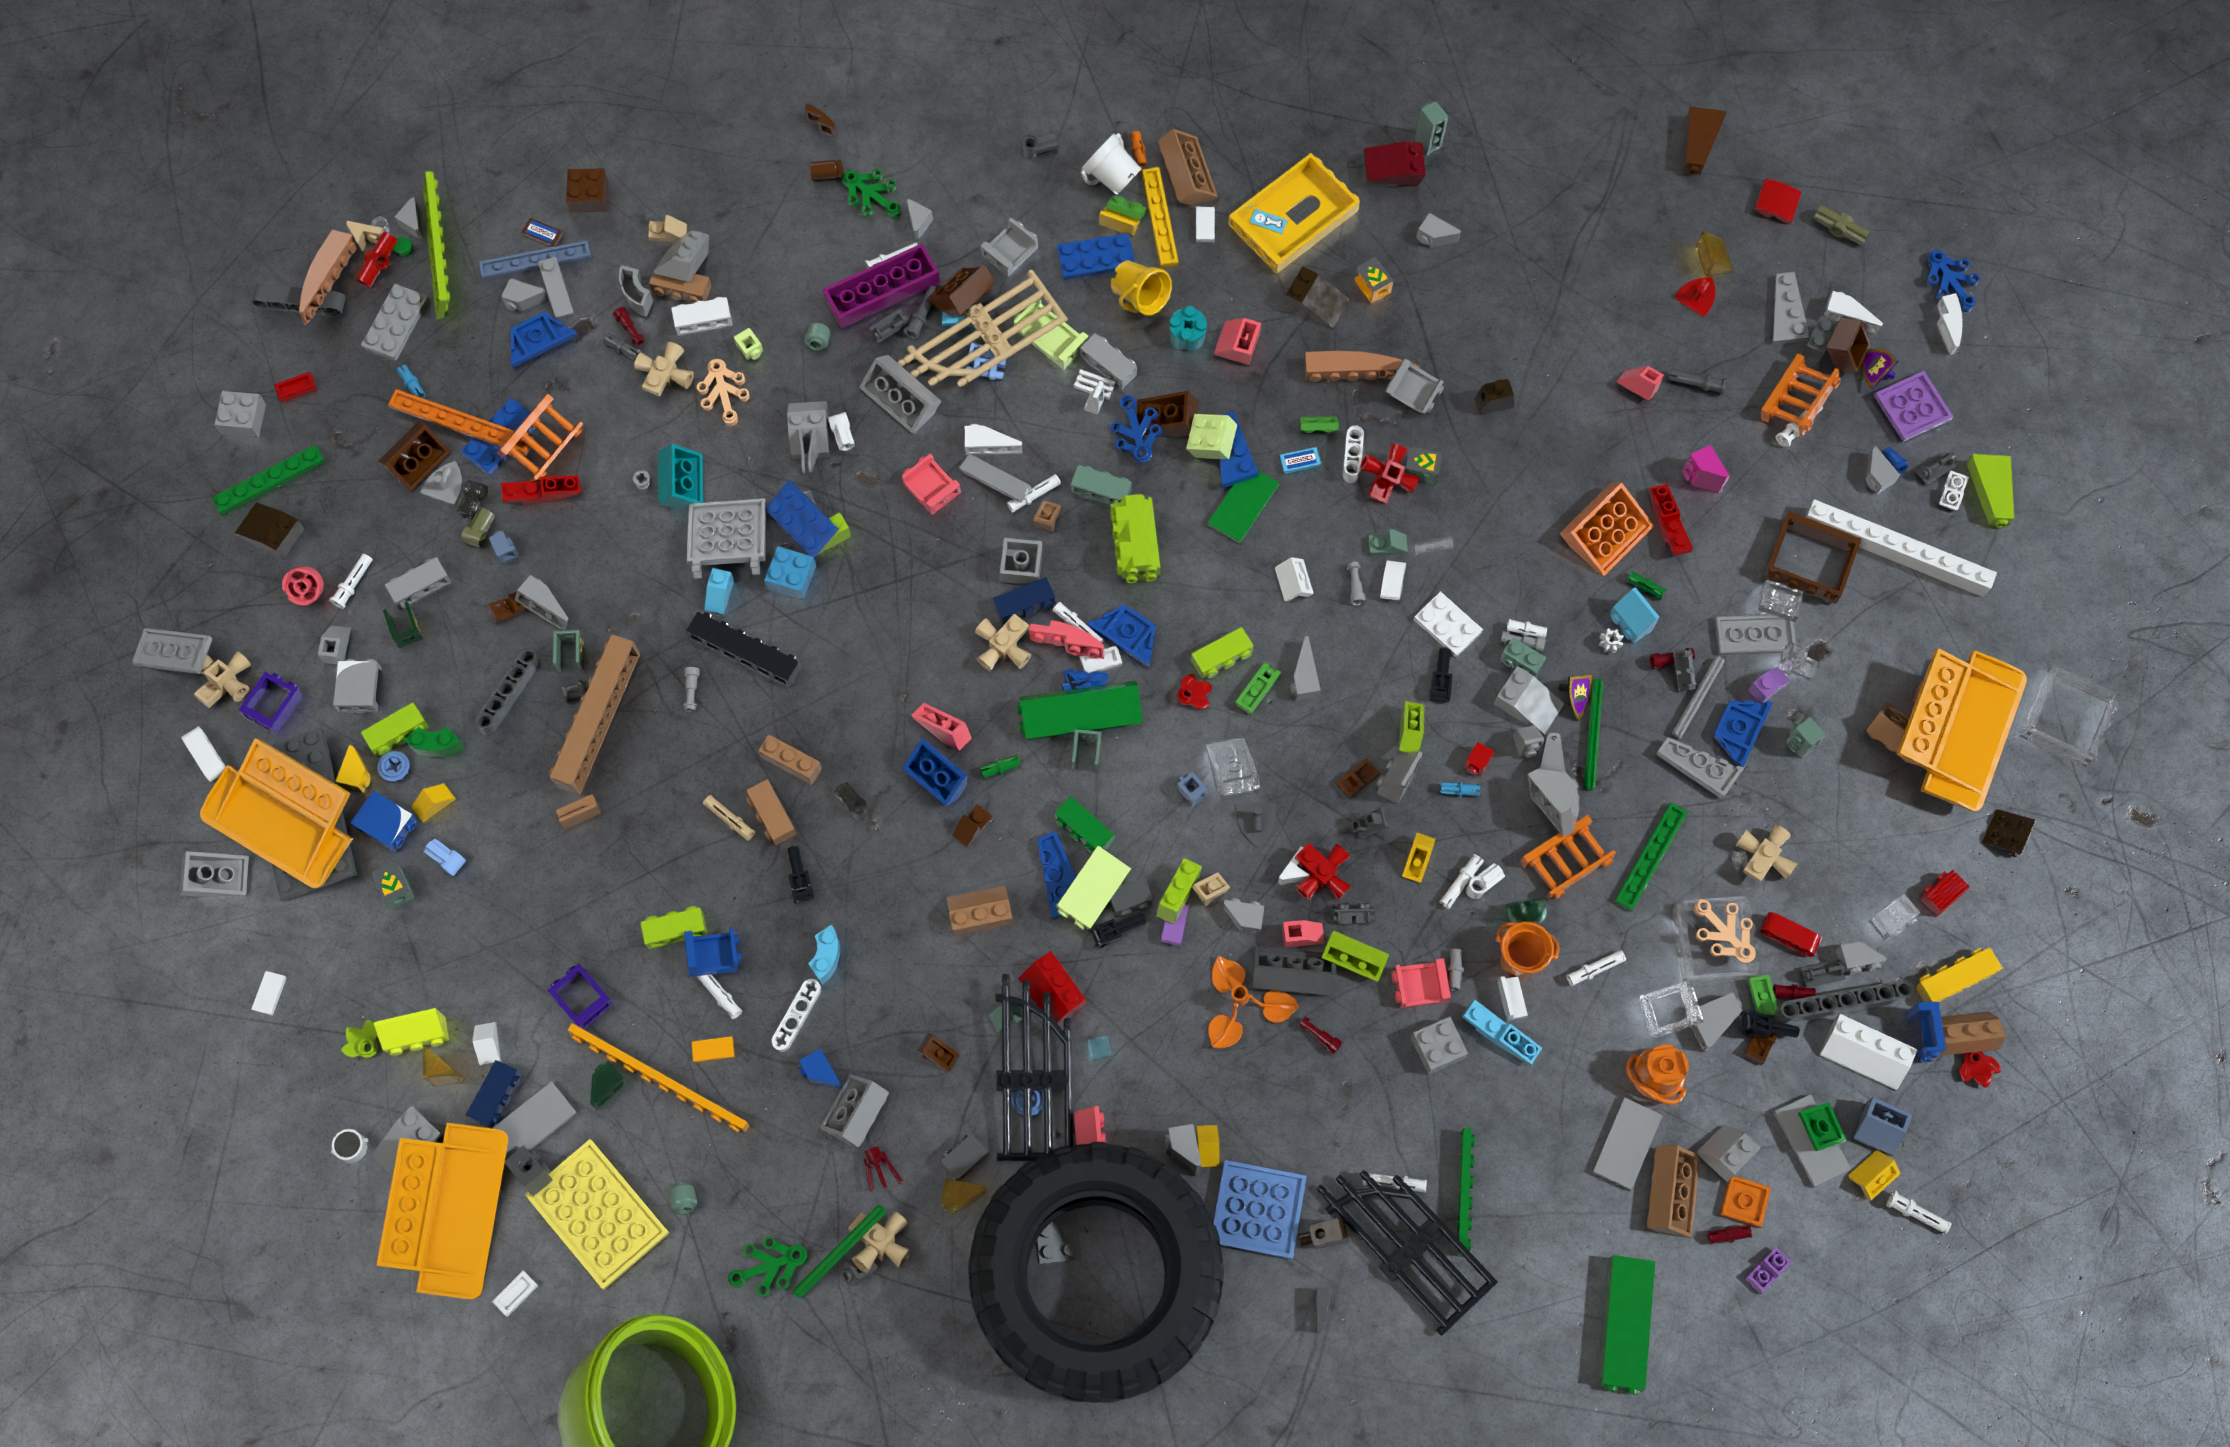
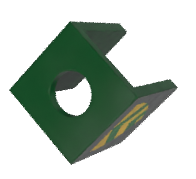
M408 601L404 603L413 629L397 634L392 617L386 609L383 610L392 639L399 648L424 639L414 610Z

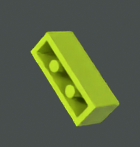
M1240 627L1192 653L1191 662L1202 680L1206 677L1212 678L1219 670L1223 668L1229 669L1236 661L1249 658L1253 653L1254 645L1244 629Z
M1405 701L1400 719L1399 750L1405 753L1420 751L1424 734V705Z
M412 702L363 730L361 734L371 751L378 757L390 752V749L397 745L405 744L404 739L418 727L425 730L429 726L418 707Z
M1185 858L1183 859L1159 903L1157 917L1175 924L1193 891L1192 886L1199 880L1202 866Z
M696 906L688 907L685 911L678 913L677 911L667 912L665 916L658 918L657 916H650L645 921L640 922L644 942L648 950L685 941L684 932L692 931L693 937L708 935L703 912L700 907L697 908Z
M1333 930L1322 958L1378 982L1390 954Z

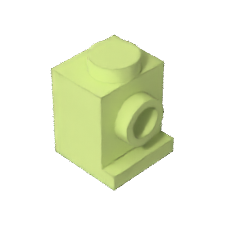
M750 328L734 337L737 348H739L747 361L749 359L755 360L761 356V352H763L762 345Z

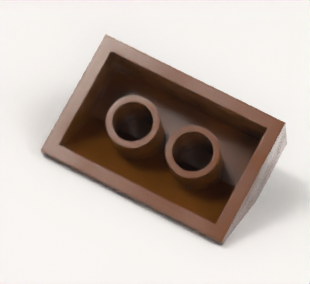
M986 265L963 266L927 299L948 316L960 317L967 313V309L970 306L978 303L982 295L989 293L991 287L996 283Z
M417 422L377 462L393 478L411 491L451 451L425 424Z

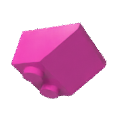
M1711 445L1690 454L1683 468V475L1687 481H1690L1692 486L1715 493L1722 492L1730 477Z

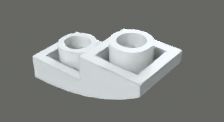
M1950 471L1938 505L1958 511L1969 477Z
M1386 562L1380 598L1400 600L1406 563Z

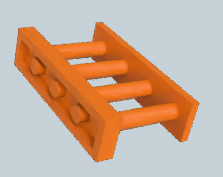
M1797 354L1761 409V420L1769 423L1772 417L1777 416L1799 425V436L1803 437L1805 432L1811 429L1814 418L1833 388L1838 387L1841 379L1839 378V369L1835 368L1831 376L1806 367L1804 356ZM1805 374L1825 382L1822 390L1797 381L1798 376ZM1795 388L1816 396L1813 404L1789 396V390ZM1786 402L1808 412L1804 418H1800L1780 410L1779 406L1781 403Z
M549 394L541 399L497 452L502 458L506 455H512L534 474L530 481H540V477H544L547 474L545 469L572 437L576 439L582 432L580 427L583 423L581 421L573 426L552 408L553 405L550 403L554 398ZM542 412L549 414L569 431L564 440L540 422L539 416ZM530 426L536 427L558 446L552 454L528 436L527 430ZM519 440L521 442L524 441L546 460L540 468L516 450L515 444Z
M1588 815L1576 822L1574 832L1565 837L1558 833L1524 855L1520 861L1524 868L1529 865L1535 867L1549 886L1551 891L1546 896L1548 900L1553 897L1558 899L1565 894V889L1599 867L1603 866L1605 868L1614 861L1613 857L1616 852L1613 850L1606 854L1590 833L1589 826L1592 820ZM1578 833L1580 836L1583 835L1600 858L1591 865L1573 842V837ZM1561 844L1568 847L1584 869L1575 876L1557 853V847ZM1544 855L1550 856L1567 878V881L1558 886L1542 865L1541 857Z

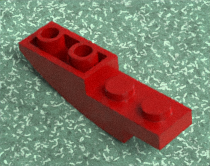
M579 475L540 477V481L501 483L502 503L522 502V505H533L581 494Z
M1668 484L1650 487L1649 493L1653 510L1666 546L1669 545L1673 556L1691 553L1693 546L1680 520L1681 513Z

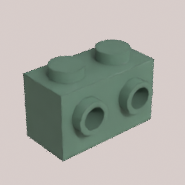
M1514 637L1500 658V661L1515 670L1518 666L1536 677L1546 660L1545 656Z
M1809 717L1805 721L1803 719L1799 720L1793 726L1794 728L1788 732L1790 736L1786 742L1793 752H1796L1803 758L1818 746L1826 736V733Z

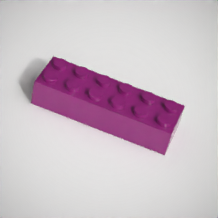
M923 243L822 290L826 304L840 329H843L928 289L930 285L935 286L939 284L940 276L934 262Z

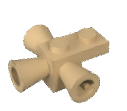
M668 342L664 357L657 356L656 360L651 359L642 352L638 354L634 363V369L649 372L642 385L644 391L661 396L665 386L671 387L673 382H676L685 389L690 387L694 376L693 371L677 369L675 364L684 353V349L681 346Z
M1014 614L997 631L987 618L984 619L976 628L975 634L988 640L990 649L976 658L980 665L986 670L991 671L999 657L1003 661L1009 657L1018 669L1023 668L1030 660L1032 654L1017 647V641L1027 632L1029 625Z
M237 652L227 665L219 659L214 663L210 656L206 655L200 673L207 677L208 682L194 693L195 697L208 708L227 692L234 701H242L249 693V686L239 682L235 675L251 666L250 662L240 652Z
M1773 825L1768 840L1765 838L1760 843L1746 829L1735 846L1754 854L1742 872L1760 883L1770 867L1773 866L1787 880L1798 863L1779 856L1782 851L1779 847L1791 837L1790 833L1779 825Z
M892 1211L884 1227L876 1223L860 1239L865 1242L866 1248L852 1258L853 1263L860 1270L867 1273L876 1258L883 1262L888 1256L898 1268L903 1267L911 1255V1250L895 1244V1235L908 1226L906 1219L899 1213ZM860 1213L848 1227L849 1232L866 1217L865 1214Z

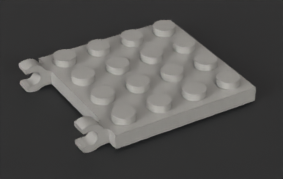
M766 499L689 504L687 565L692 566L694 579H702L701 565L750 562L752 575H760V561H765Z

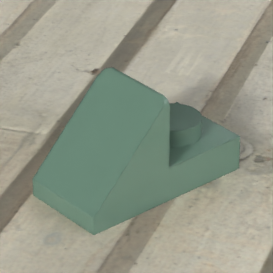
M1389 529L1388 534L1368 536L1370 556L1408 554L1406 534Z
M1010 1004V1027L1022 1022V1007ZM1000 1005L989 1014L997 1033L1002 1032V1005Z

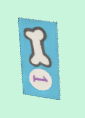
M1255 209L1250 220L1253 224L1281 234L1288 221Z

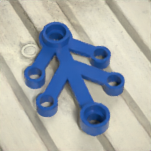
M1940 250L1931 251L1928 255V263L1931 269L1926 279L1927 285L1935 286L1939 281L1937 273L1938 269H1940L1943 276L1940 289L1936 293V298L1940 300L1943 297L1940 293H1944L1945 296L1949 295L1947 289L1950 284L1961 299L1959 301L1961 310L1964 312L1971 311L1975 306V299L1973 296L1966 294L1957 280L1975 286L1980 281V276L1976 273L1966 275L1948 268V266L1958 268L1960 271H1966L1970 266L1969 260L1963 258L1958 261L1947 258L1945 253Z
M1127 394L1120 399V406L1127 411L1132 430L1123 426L1118 421L1112 423L1111 430L1115 434H1123L1134 439L1136 446L1129 444L1124 438H1119L1115 445L1121 451L1127 450L1133 453L1135 460L1139 463H1145L1152 457L1151 446L1155 438L1162 434V428L1158 424H1153L1150 427V434L1144 442L1143 435L1151 420L1157 418L1158 413L1152 407L1146 409L1145 416L1139 426L1135 412L1136 400ZM1154 411L1153 415L1149 416V413ZM1120 425L1119 429L1115 430V427Z

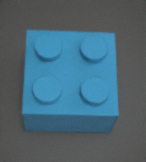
M778 546L764 580L767 589L803 600L816 568L815 559L812 556Z

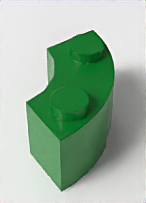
M418 727L404 739L414 752L428 758L449 757L465 748L459 738L448 727L436 732L425 731Z

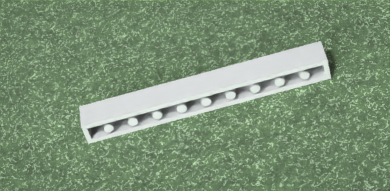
M1815 499L1805 516L1813 521L1861 538L1859 548L1981 597H1985L1991 590L1997 574L1995 571Z

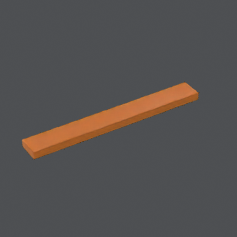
M395 389L388 403L391 409L502 447L515 432L509 428ZM520 440L515 444L516 450L522 455L527 456L531 447Z

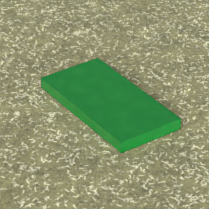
M1257 470L1259 476L1234 484L1208 521L1209 527L1239 544L1280 485V482Z

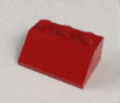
M1052 951L1036 960L1018 978L1021 984L1023 980H1029L1030 996L1041 1009H1043L1044 1003L1043 993L1050 992L1051 1016L1057 1024L1086 1005L1085 997Z

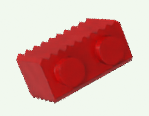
M1951 870L1948 874L1944 871L1936 879L1938 883L1935 886L1930 884L1922 891L1924 896L1920 900L1937 917L1970 888L1954 870Z

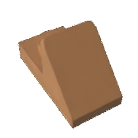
M1043 500L1033 519L1035 529L1053 533L1062 505Z

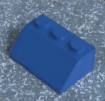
M924 738L919 741L902 768L945 806L957 801L967 786L968 775Z

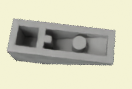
M553 257L539 261L540 271L556 319L573 315L574 311L557 258Z
M530 575L518 588L515 601L560 630L565 631L569 618L547 585L540 579Z
M1309 636L1304 638L1293 682L1290 684L1291 694L1295 695L1296 701L1320 696L1321 689Z

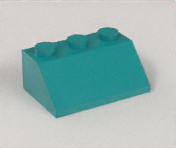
M670 444L658 451V504L671 508H688L691 503H703V454L674 444Z

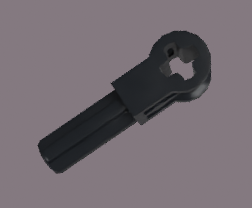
M1446 647L1439 649L1437 672L1433 671L1429 700L1440 699L1446 700L1449 703L1453 674L1448 673L1451 651Z
M791 846L787 849L792 874H789L788 877L793 900L797 904L798 901L809 898L813 900L815 898L809 872L803 869L799 847Z
M1139 913L1118 923L1111 919L1087 930V933L1091 935L1095 943V950H1099L1121 940L1122 933L1146 924V918L1142 913Z
M1745 1010L1740 1013V1019L1742 1020L1740 1032L1743 1036L1766 1039L1771 1034L1794 1038L1799 1036L1800 1028L1798 1026L1772 1022L1771 1015L1758 1013L1754 1010Z

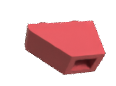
M1649 366L1626 370L1617 380V383L1649 401L1658 391L1664 375Z
M1305 920L1283 922L1284 948L1325 944L1322 923Z

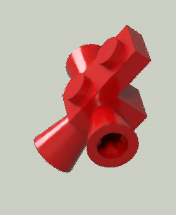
M1390 443L1388 460L1379 462L1368 453L1363 457L1359 470L1376 474L1367 497L1382 504H1387L1392 488L1395 485L1401 486L1409 493L1414 491L1419 477L1403 473L1405 467L1400 465L1408 451L1407 448Z
M1308 843L1295 856V859L1310 874L1308 878L1295 886L1297 892L1306 900H1310L1318 887L1321 889L1326 884L1338 900L1351 887L1350 884L1334 875L1338 871L1336 867L1350 858L1347 851L1340 845L1335 844L1327 858H1325Z

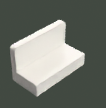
M1291 557L1275 567L1284 601L1288 602L1297 596L1309 597L1314 594L1303 559Z
M1505 976L1500 977L1497 984L1506 1020L1510 1021L1527 1017L1528 1014L1518 976L1505 979Z

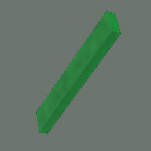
M1670 802L1617 895L1615 903L1631 912L1633 911L1688 811Z

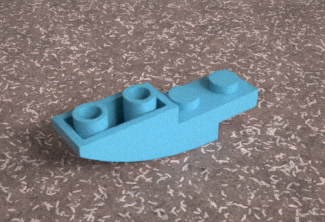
M1472 1000L1461 1016L1476 1027L1475 1030L1530 1065H1532L1542 1050L1541 1046L1512 1024L1505 1023L1476 1000Z

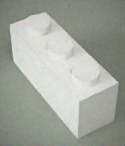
M717 297L709 301H697L693 304H680L672 307L674 325L678 336L733 326L727 297Z

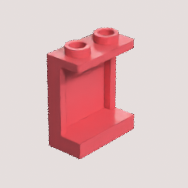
M931 454L920 458L914 467L906 469L902 475L903 485L931 515L961 493L960 484L956 480L953 481L939 467Z
M1444 958L1425 964L1401 967L1399 964L1395 965L1394 971H1391L1392 982L1396 983L1397 986L1395 1000L1396 1003H1400V1009L1447 1003L1451 999Z

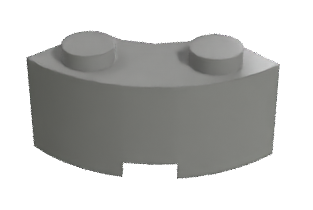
M621 265L619 283L624 298L635 312L647 317L653 303L650 291L642 287V278L639 270Z

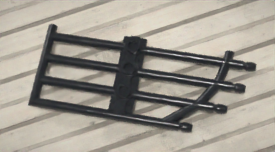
M1003 974L1002 994H995V1002L1002 1003V1070H996V1091H1003V1153H997V1161H1030L1053 1151L1052 1091H1064L1065 1146H1073L1072 1025L1070 1018H1064V1029L1062 1030L1052 1018L1050 992L1043 993V1009L1030 1002L1029 980H1023L1022 999L1010 996L1009 974ZM1010 1004L1022 1007L1023 1070H1011ZM1031 1012L1043 1019V1070H1031ZM1051 1029L1064 1044V1070H1052ZM1011 1091H1023L1024 1153H1011ZM1031 1091H1044V1152L1032 1153Z
M1363 1170L1359 1175L1367 1182L1370 1188L1355 1190L1350 1183L1346 1182L1343 1176L1339 1175L1336 1181L1347 1194L1338 1200L1330 1192H1327L1324 1186L1319 1185L1316 1188L1318 1193L1329 1204L1325 1210L1330 1215L1335 1211L1382 1261L1378 1268L1392 1283L1398 1279L1439 1323L1440 1327L1436 1331L1441 1336L1498 1283L1407 1183L1403 1182L1400 1176L1396 1175L1393 1178L1394 1183L1400 1189L1381 1187L1370 1177L1367 1171ZM1378 1195L1413 1234L1403 1242L1363 1197ZM1391 1197L1410 1199L1428 1219L1418 1227ZM1354 1200L1394 1243L1397 1249L1388 1257L1342 1206ZM1442 1235L1486 1281L1478 1290L1434 1244ZM1427 1249L1471 1296L1463 1305L1419 1259ZM1412 1264L1454 1308L1455 1312L1447 1320L1403 1273Z

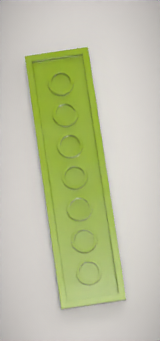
M425 171L422 192L436 319L444 318L445 312H448V303H450V293L446 291L448 276L444 272L446 270V259H443L445 247L444 243H441L443 228L439 227L441 211H438L437 208L439 206V195H436L438 188L437 179H434L433 171Z

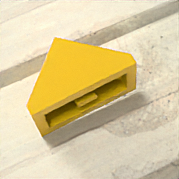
M443 783L422 789L411 808L424 823L456 798Z
M1217 1125L1196 1126L1201 1168L1220 1167Z

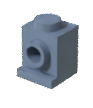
M498 531L489 537L501 564L519 557L511 537L506 538L503 531Z
M1193 772L1189 775H1183L1178 780L1177 789L1187 799L1191 807L1207 796L1208 789ZM1192 787L1194 788V791L1189 792L1188 788Z

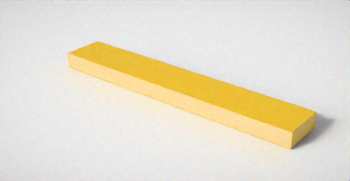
M1160 168L1143 169L1141 174L1160 268L1178 266L1179 262Z

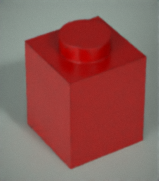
M1477 742L1464 767L1470 774L1481 777L1495 751Z

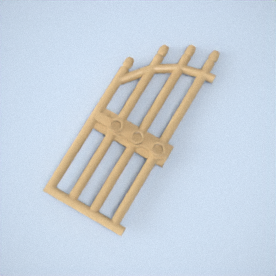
M1029 270L1027 272L1029 277L1027 280L984 307L981 303L972 306L965 313L967 316L965 319L921 347L915 349L913 345L907 348L909 354L903 357V359L898 360L897 363L903 367L914 359L919 361L922 365L910 372L914 378L928 369L938 372L935 377L928 380L930 386L937 384L938 381L940 382L948 376H965L957 381L958 386L962 387L967 382L974 380L1061 325L1068 318L1035 272ZM1034 284L1038 292L994 320L991 319L988 312ZM1042 297L1046 300L1048 305L1005 332L1001 333L997 327ZM1052 310L1058 318L1011 347L1006 339ZM972 323L975 327V332L932 359L927 360L922 355ZM979 337H982L986 343L948 368L938 365L939 362ZM989 350L995 356L977 369H960Z

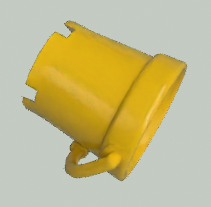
M1130 260L1120 263L1114 270L1117 274L1115 278H1111V288L1115 294L1120 296L1118 300L1119 305L1124 310L1133 313L1140 312L1143 315L1151 316L1158 313L1166 305L1168 299H1170L1172 280L1169 273L1165 270L1147 267ZM1125 299V300H1127L1128 302H1130L1131 304L1126 303V302L1124 303L1123 300Z

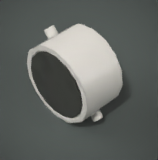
M342 1130L333 1138L331 1154H334L344 1162H357L366 1154L367 1142L369 1140L355 1130Z

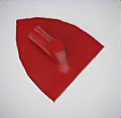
M1702 277L1685 284L1673 298L1705 318L1714 304L1715 284L1713 278Z

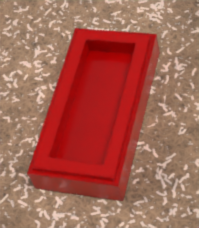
M311 372L274 384L281 403L317 390Z

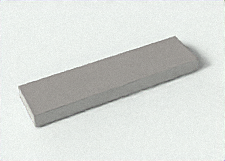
M969 454L959 467L960 471L1020 503L1031 490L1029 484L972 454Z

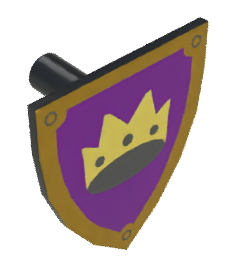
M1592 674L1568 677V684L1561 683L1559 685V691L1568 692V706L1571 707L1578 721H1580L1589 703Z

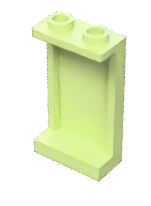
M1041 299L1026 307L1022 313H1018L1014 318V325L1043 308ZM1049 312L1017 333L1026 338L1058 317L1054 313ZM1064 322L1031 344L1062 369H1065L1080 354V347L1089 337L1084 332L1079 334Z
M1096 846L1070 887L1055 907L1059 909L1057 912L1065 918H1068V916L1075 920L1074 924L1082 930L1085 928L1090 929L1131 868L1100 846Z

